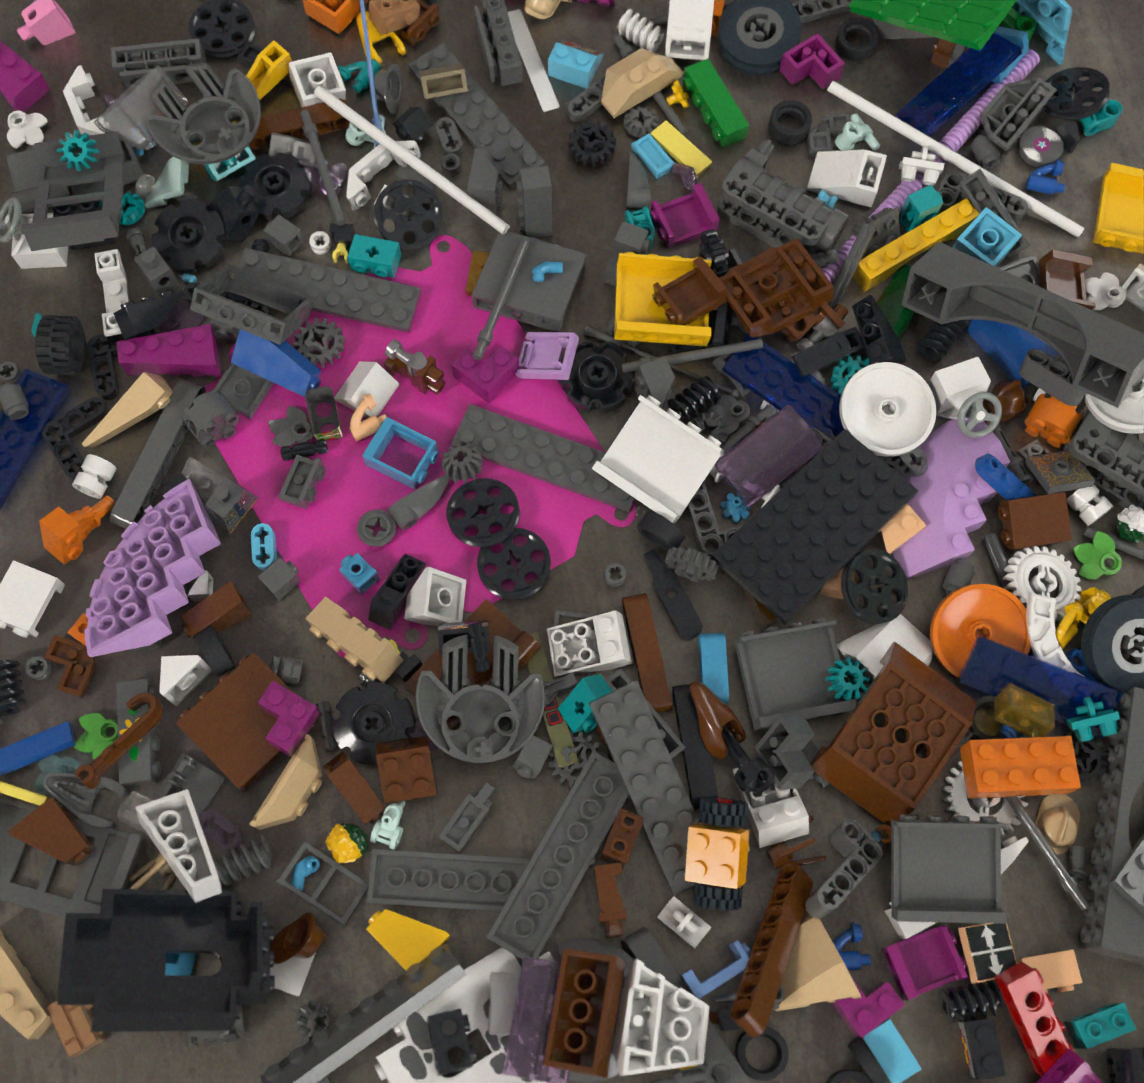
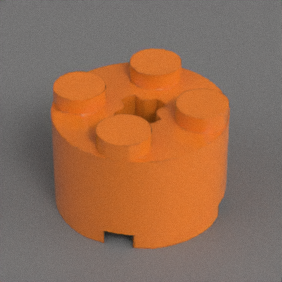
M1040 394L1025 419V425L1027 426L1025 432L1033 437L1040 435L1047 439L1049 445L1059 448L1061 444H1066L1070 441L1083 414L1082 412L1078 414L1075 411L1077 406L1066 405L1053 396L1043 398L1045 394Z

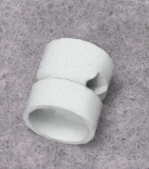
M88 454L81 466L83 472H78L72 486L88 496L101 499L108 487L105 482L112 479L117 468L101 457Z
M1095 485L1078 489L1067 498V504L1074 511H1080L1079 517L1087 526L1092 525L1114 507L1105 496L1100 497L1098 495L1100 490Z

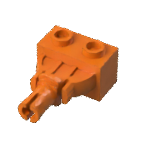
M106 495L94 506L90 507L87 505L82 507L81 510H76L69 514L58 506L39 520L44 548L64 565L71 560L77 559L82 551H84L83 541L94 528L101 525V518L112 511L115 505L114 500Z

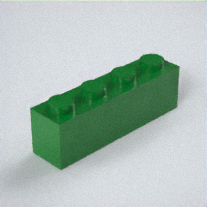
M705 59L686 67L684 78L682 79L683 86L686 91L689 90L694 105L700 108L705 123L709 124L712 128L715 140L719 141L722 147L725 148L746 139L749 124L710 60Z

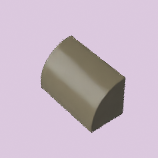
M462 63L419 71L425 99L468 91Z

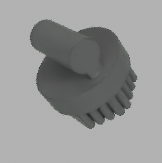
M286 655L285 658L273 656L270 669L285 684H298L303 660Z

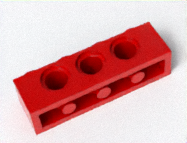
M1020 962L994 977L1034 1069L1042 1077L1069 1048L1073 1052L1075 1051L1063 1035L1065 1031L1064 1026L1053 1012L1054 1003L1043 989L1042 983H1044L1040 972L1036 968H1031L1024 962Z

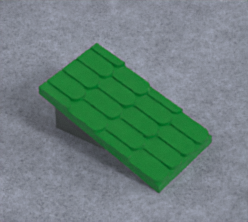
M852 0L849 8L853 13L872 18L882 40L936 37L981 51L1017 0Z

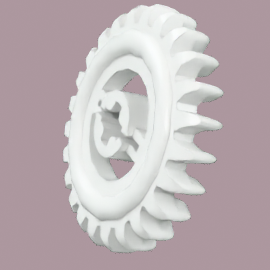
M1038 546L1026 547L1021 551H1017L1014 557L1008 560L1010 565L1004 568V571L1010 574L1005 575L1003 580L1011 581L1004 589L1013 590L1012 594L1022 602L1026 610L1029 593L1050 597V592L1055 590L1058 580L1059 593L1055 598L1054 621H1062L1066 615L1064 611L1066 605L1075 602V600L1081 601V596L1078 593L1082 592V588L1077 585L1081 580L1079 577L1074 576L1077 570L1070 568L1072 563L1070 561L1065 562L1063 554L1057 556L1056 550L1048 551V548L1045 546L1040 549ZM1038 567V574L1028 580L1030 571Z
M962 761L957 763L959 770L954 767L950 769L953 777L947 776L945 778L950 786L943 787V791L949 794V796L943 798L944 802L950 803V806L946 808L947 812H954L953 816H969L970 821H980V816L997 817L998 822L1006 824V828H1001V838L1005 836L1003 829L1008 833H1012L1014 829L1011 824L1015 826L1021 825V822L1016 818L1018 816L1005 797H1002L1001 808L994 815H988L989 808L998 804L1001 797H993L988 801L987 798H972L973 804L978 808V811L975 812L967 801ZM1017 796L1024 807L1029 805L1020 799L1025 796Z

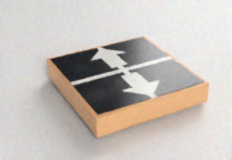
M985 923L958 928L971 983L994 980V976L1017 964L1007 923Z

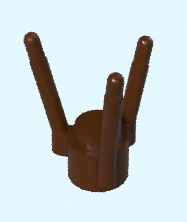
M809 816L810 823L814 820L813 816ZM810 838L790 848L787 844L783 845L788 840L772 844L771 848L767 850V854L775 869L782 868L786 863L791 862L789 860L794 859L792 853L816 841L815 838ZM826 856L796 860L795 862L799 866L825 861Z

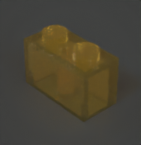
M1009 683L995 697L994 719L1031 738L1045 737L1055 727L1054 705Z

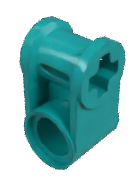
M1108 100L1105 106L1095 114L1076 120L1081 122L1084 128V135L1091 136L1097 132L1114 127L1123 111V106L1117 100Z
M644 206L643 209L629 212V210L624 211L626 223L648 230L649 251L654 245L655 230L648 207Z

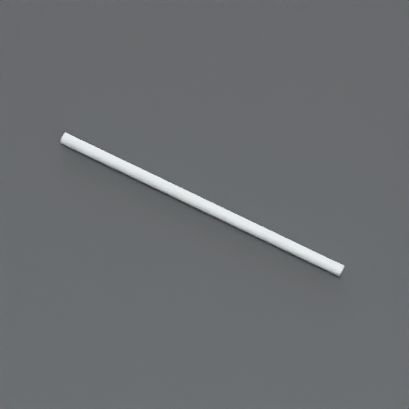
M831 82L827 89L828 92L922 147L927 146L929 151L968 174L981 169L992 186L1021 197L1027 202L1028 209L1077 238L1082 234L1084 227L837 82Z

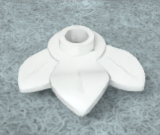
M14 111L8 116V126L10 129L7 133V140L15 149H18L24 142L33 146L35 143L43 142L44 135L40 128L46 125L48 121L39 113L27 115L22 111Z
M1104 272L1100 279H1085L1086 292L1089 294L1086 299L1087 301L1095 302V308L1092 310L1100 311L1107 306L1115 308L1125 301L1126 291L1119 286V280L1115 275Z

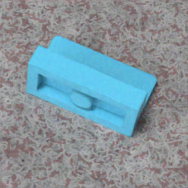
M889 1018L863 1037L891 1083H901L922 1069Z

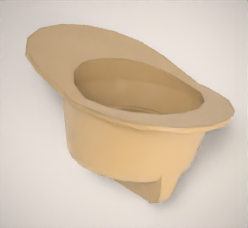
M526 0L525 12L538 19H546L554 14L561 1L572 3V1Z
M1065 794L1048 795L1041 802L1035 824L1056 854L1068 851L1069 846H1072L1076 839L1080 822L1078 806L1072 798Z

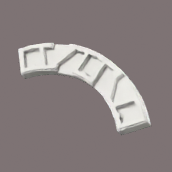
M1029 593L1026 610L1027 632L1033 653L1041 669L1062 693L1078 704L1084 706L1083 698L1090 697L1092 703L1100 701L1103 703L1104 709L1096 711L1107 710L1112 689L1098 685L1076 671L1058 644L1054 621L1056 599Z

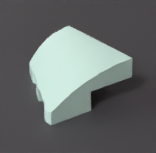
M175 157L170 158L145 201V206L152 208L167 205V198L183 196L184 183H188L189 164Z

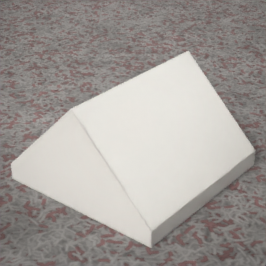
M360 361L334 399L355 411L364 400L362 395L371 394L376 407L372 411L367 409L363 416L366 418L373 415L378 417L398 388L399 383L377 362Z
M198 655L161 656L160 693L175 706H178L213 671Z

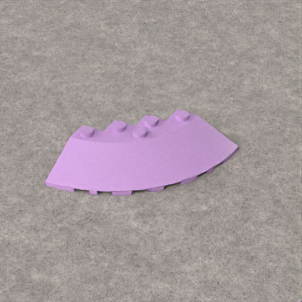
M951 419L930 433L926 440L918 446L927 457L928 469L923 475H911L910 480H908L918 490L917 495L908 505L925 523L926 527L891 554L903 568L907 579L955 563L957 559L965 560L975 550L968 533L979 530L987 521L980 504L991 501L997 494V491L978 475L975 461L980 456L991 454L1005 467L1010 463L1000 440L993 432L981 438H971L962 433L957 419ZM983 421L977 423L971 430L979 431L986 428L987 425ZM912 459V465H913V464H916L917 466H920V465H921V463H920V464H917V463Z
M190 478L163 495L165 499L155 507L150 505L145 509L144 512L146 514L137 523L133 521L121 535L123 540L115 550L109 552L104 560L105 568L99 579H95L90 592V597L92 598L90 608L86 609L88 624L87 629H85V643L88 656L95 657L149 646L172 633L167 614L189 603L183 585L205 573L199 556L221 544L216 529Z

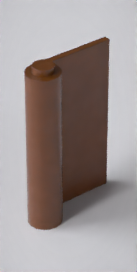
M487 599L464 621L489 620L490 651H487L486 656L489 661V670L477 672L474 663L476 659H474L473 653H468L467 679H470L469 686H490V680H493L494 635L505 638L519 647L518 672L541 649L540 644L529 633L517 628ZM439 648L403 685L414 696L416 695V686L421 671H431L438 679L441 678L442 655H439ZM450 716L446 722L447 727L455 731L459 727L458 718Z

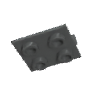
M884 208L879 213L866 218V222L857 223L852 229L854 236L857 237L864 223H868L876 228L862 256L863 259L900 237L899 208Z
M182 753L153 797L160 799L188 789L199 819L225 778L187 754Z

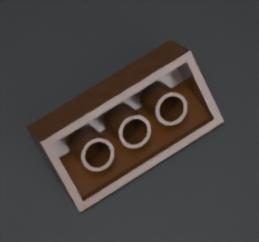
M563 949L543 1066L607 1079L625 961L612 955Z

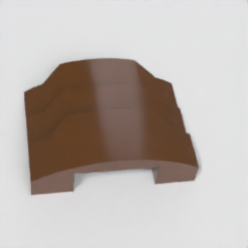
M797 238L778 248L770 247L753 259L730 268L726 275L719 278L727 288L728 303L738 315L740 323L750 337L763 336L786 328L815 311L834 295V286Z

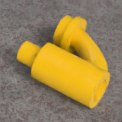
M1077 602L1066 605L1064 608L1066 615L1055 631L1056 639L1062 649L1078 633L1077 627L1080 625L1079 620L1083 617L1084 608Z

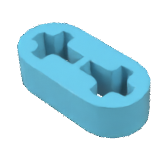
M265 523L257 524L251 531L252 560L263 571L277 560L276 535L274 530ZM264 530L267 532V534H269L266 535L264 538L265 544H263V541L258 537L259 535H262V531ZM263 550L270 557V559H266L265 564L259 560L263 558Z

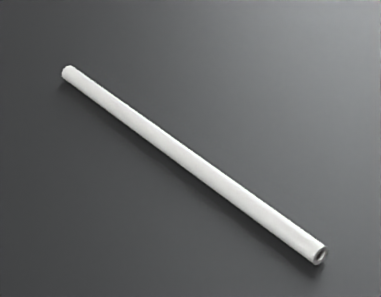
M321 86L315 89L314 95L494 229L503 235L509 230V224Z

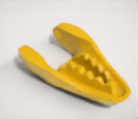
M365 11L371 59L377 61L382 66V58L374 50L373 44L385 39L387 36L393 39L398 53L405 55L406 49L400 38L394 32L381 35L369 20V12ZM359 12L356 16V21L366 55L361 12Z

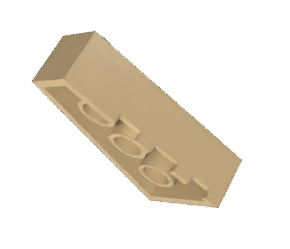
M0 929V1016L25 1038L40 1039L53 1023L46 1009L50 1003L41 989L35 985L30 977L31 974L22 965L16 956V951L12 945L8 944L3 936L4 933Z

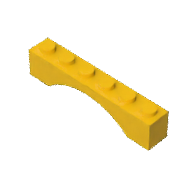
M274 40L258 54L246 75L254 86L259 100L289 73V62H292L290 54ZM196 142V143H194L193 145H199V144H201V143H200V142Z
M967 198L861 259L852 277L864 292L869 291L884 282L911 259L935 246L938 242L942 243L957 239L977 218L979 212Z

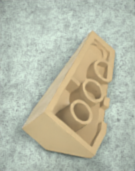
M143 372L84 440L82 445L95 448L159 409L166 407L170 402L169 397L173 394L166 380L161 375Z

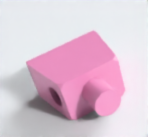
M36 0L25 8L21 14L26 25L17 29L23 41L35 36L42 45L50 44L76 33L69 17L55 0Z

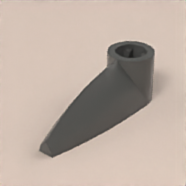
M629 152L626 207L643 208L647 206L649 209L650 188L646 172L637 157Z
M446 474L413 491L390 506L388 511L402 531L414 526L436 504L449 481Z

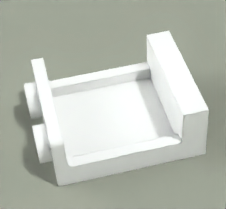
M13 560L0 583V628L5 629L7 625L14 628L12 632L19 636L27 638L29 634L37 637L39 633L35 628L54 592L61 594L65 584L54 576Z

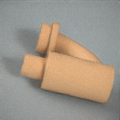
M371 394L362 395L364 400L357 407L351 418V427L349 429L356 442L375 434L387 417L385 414L378 418L373 415L361 421L367 409L372 411L376 407Z

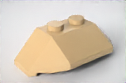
M641 48L606 69L601 103L612 117L616 118L683 77L684 72L672 58Z
M306 734L282 774L250 822V825L254 828L261 830L294 821L297 816H302L307 809L308 802L306 801L311 793L315 794L322 784V770L315 740L310 735Z

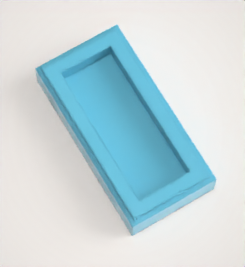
M650 133L631 144V149L656 179L675 169V163Z

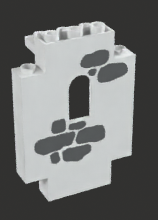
M501 947L465 969L466 975L393 1027L397 1037L403 1035L405 1040L376 1057L378 1064L374 1065L381 1081L387 1079L389 1083H554L560 1079L559 1069L543 1066L545 1053L529 1052L522 1039L519 1026L517 1035H489L488 1008L490 1005L489 977L491 972L518 973L520 989L522 980L532 965L527 964L521 968L515 956ZM548 951L538 957L534 966H557ZM519 995L518 1024H550L555 995ZM461 1008L462 1015L467 1014L470 1024V1031L466 1032V1035L478 1028L491 1054L475 1063L472 1068L466 1069L454 1077L445 1078L437 1075L427 1017ZM447 1019L442 1022L441 1028L446 1035H453L456 1033L457 1025L453 1020Z

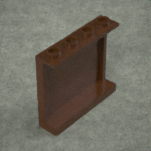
M252 653L250 656H244L237 663L238 667L233 672L224 674L218 680V685L212 691L207 690L199 697V702L192 709L187 708L178 717L179 721L176 722L179 728L184 731L242 793L284 754L269 745L265 739L277 718L262 710L258 701L272 681L293 692L255 653ZM318 718L315 719L310 729L318 722Z

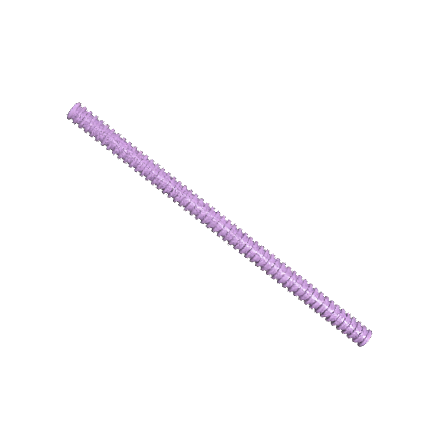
M1029 49L1001 84L994 83L939 143L957 152L979 126L982 125L980 114L1003 86L1008 83L1023 81L1031 70L1039 64L1040 58L1038 54ZM934 154V162L946 164V160ZM916 172L914 182L902 181L871 216L879 213L884 208L894 209L896 207L899 208L900 214L907 196L925 187L922 184L924 173ZM854 234L837 250L839 261L832 264L828 262V265L821 268L832 285L857 238Z

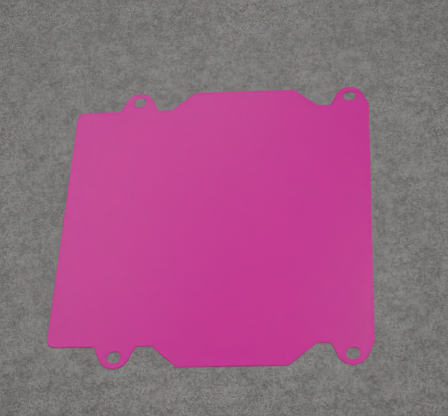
M440 235L433 239L430 244L432 266L422 271L398 267L395 278L388 276L379 277L372 273L366 275L421 289V295L409 333L311 310L308 319L311 324L314 323L315 318L319 322L327 318L328 324L334 321L337 328L340 327L345 338L346 343L343 344L345 351H339L340 359L334 357L333 365L325 362V368H322L320 363L316 365L321 370L319 377L321 383L319 387H330L334 397L360 361L377 362L385 370L384 362L388 358L385 356V350L394 339L402 343V349L411 354L422 352L426 359L429 355L436 359L437 368L444 371L442 380L445 381L446 385L439 395L434 394L430 390L423 394L417 387L411 384L408 378L396 372L392 377L399 383V386L378 415L380 417L385 414L388 418L437 442L439 456L434 464L429 465L424 482L418 484L415 490L445 475V471L442 468L443 453L449 452V447L453 442L469 404L605 452L575 406L567 400V394L561 389V385L557 380L521 379L515 375L499 394L488 403L453 376L452 364L467 348L474 353L478 344V335L484 329L490 312L474 308L472 296L466 295L465 290L472 253L466 245L454 237ZM439 242H448L450 249L447 252L438 251L437 245ZM499 316L492 332L493 339L491 344L486 347L482 360L486 361L500 345L519 360L523 342L528 341L525 338L526 333L517 320ZM306 321L301 325V327H307ZM299 329L285 340L292 347H294L293 343L297 342L294 335L301 334ZM236 343L229 351V365L231 364ZM221 378L204 386L206 392L213 391ZM274 383L252 419L238 413L239 421L235 426L236 433L230 438L223 437L216 441L215 444L239 485L259 498L252 508L261 523L269 525L274 530L276 549L285 563L291 561L299 570L297 576L300 582L297 585L312 611L326 596L348 612L350 619L356 617L367 629H373L381 638L387 636L399 646L408 650L420 648L427 640V625L404 619L406 606L391 630L368 620L371 600L404 554L425 562V568L431 567L466 579L463 611L473 613L485 599L492 604L502 599L491 593L480 579L477 557L481 547L470 546L457 539L447 521L446 509L448 501L452 494L465 484L463 480L455 483L453 478L448 479L447 486L436 504L414 526L402 531L396 523V534H394L392 541L386 543L383 547L374 546L372 548L362 542L357 533V524L365 513L371 510H383L389 513L388 509L391 505L415 490L365 465L362 455L375 434L356 442L349 429L351 427V418L355 411L335 401L343 437L327 441V453H315L314 456L305 457L315 460L316 457L321 458L326 468L323 480L317 484L315 500L309 503L307 509L280 501L278 496L295 457H293V460L287 461L282 459L280 452L282 447L272 442L276 435L270 430L268 421L287 419V409L289 406L302 410L307 416V422L310 424L311 422L305 397ZM326 402L320 403L316 407L317 415L328 417L332 413V406ZM327 423L322 426L321 433L335 430L337 427L332 423ZM313 435L312 439L308 442L316 443L317 439ZM394 435L379 461L412 476L426 450ZM484 459L481 473L476 474L475 479H495L512 489L517 497L520 509L519 522L516 528L532 531L545 542L550 553L551 570L574 557L583 522L597 514L613 526L626 527L634 521L636 516L634 502L630 512H628L627 519L621 521L615 518L614 512L617 509L615 507ZM496 488L491 489L488 492V496L497 497L501 491ZM469 491L464 495V498L472 500L476 497L477 493ZM506 505L502 507L501 513L510 514L514 508ZM482 509L479 511V514L486 515L487 511ZM461 510L456 511L453 514V518L457 520L462 519L466 513ZM378 522L376 527L370 528L374 532V537L378 531L384 530L381 529L380 522ZM494 525L490 528V533L494 534L503 530V527ZM474 527L469 528L465 534L468 537H474L478 534L479 530ZM518 536L514 539L513 543L518 547H522L527 543V539L523 536ZM498 543L491 546L490 550L493 553H500L504 546ZM537 551L531 555V560L541 562L545 556L542 552ZM510 552V565L515 568L516 575H519L517 571V563L519 562L515 561L512 552ZM358 553L377 571L380 578L362 595L342 576L339 570L342 567L340 565L342 560L348 555L354 556ZM488 565L484 568V573L492 576L498 569L495 565ZM358 566L353 572H359L361 567ZM528 574L525 577V582L528 584L538 578V576ZM510 580L504 581L501 585L504 591H512L515 587V583ZM409 629H416L419 631L420 638L418 641L410 643L405 638L406 632ZM341 650L337 653L342 658L346 655Z

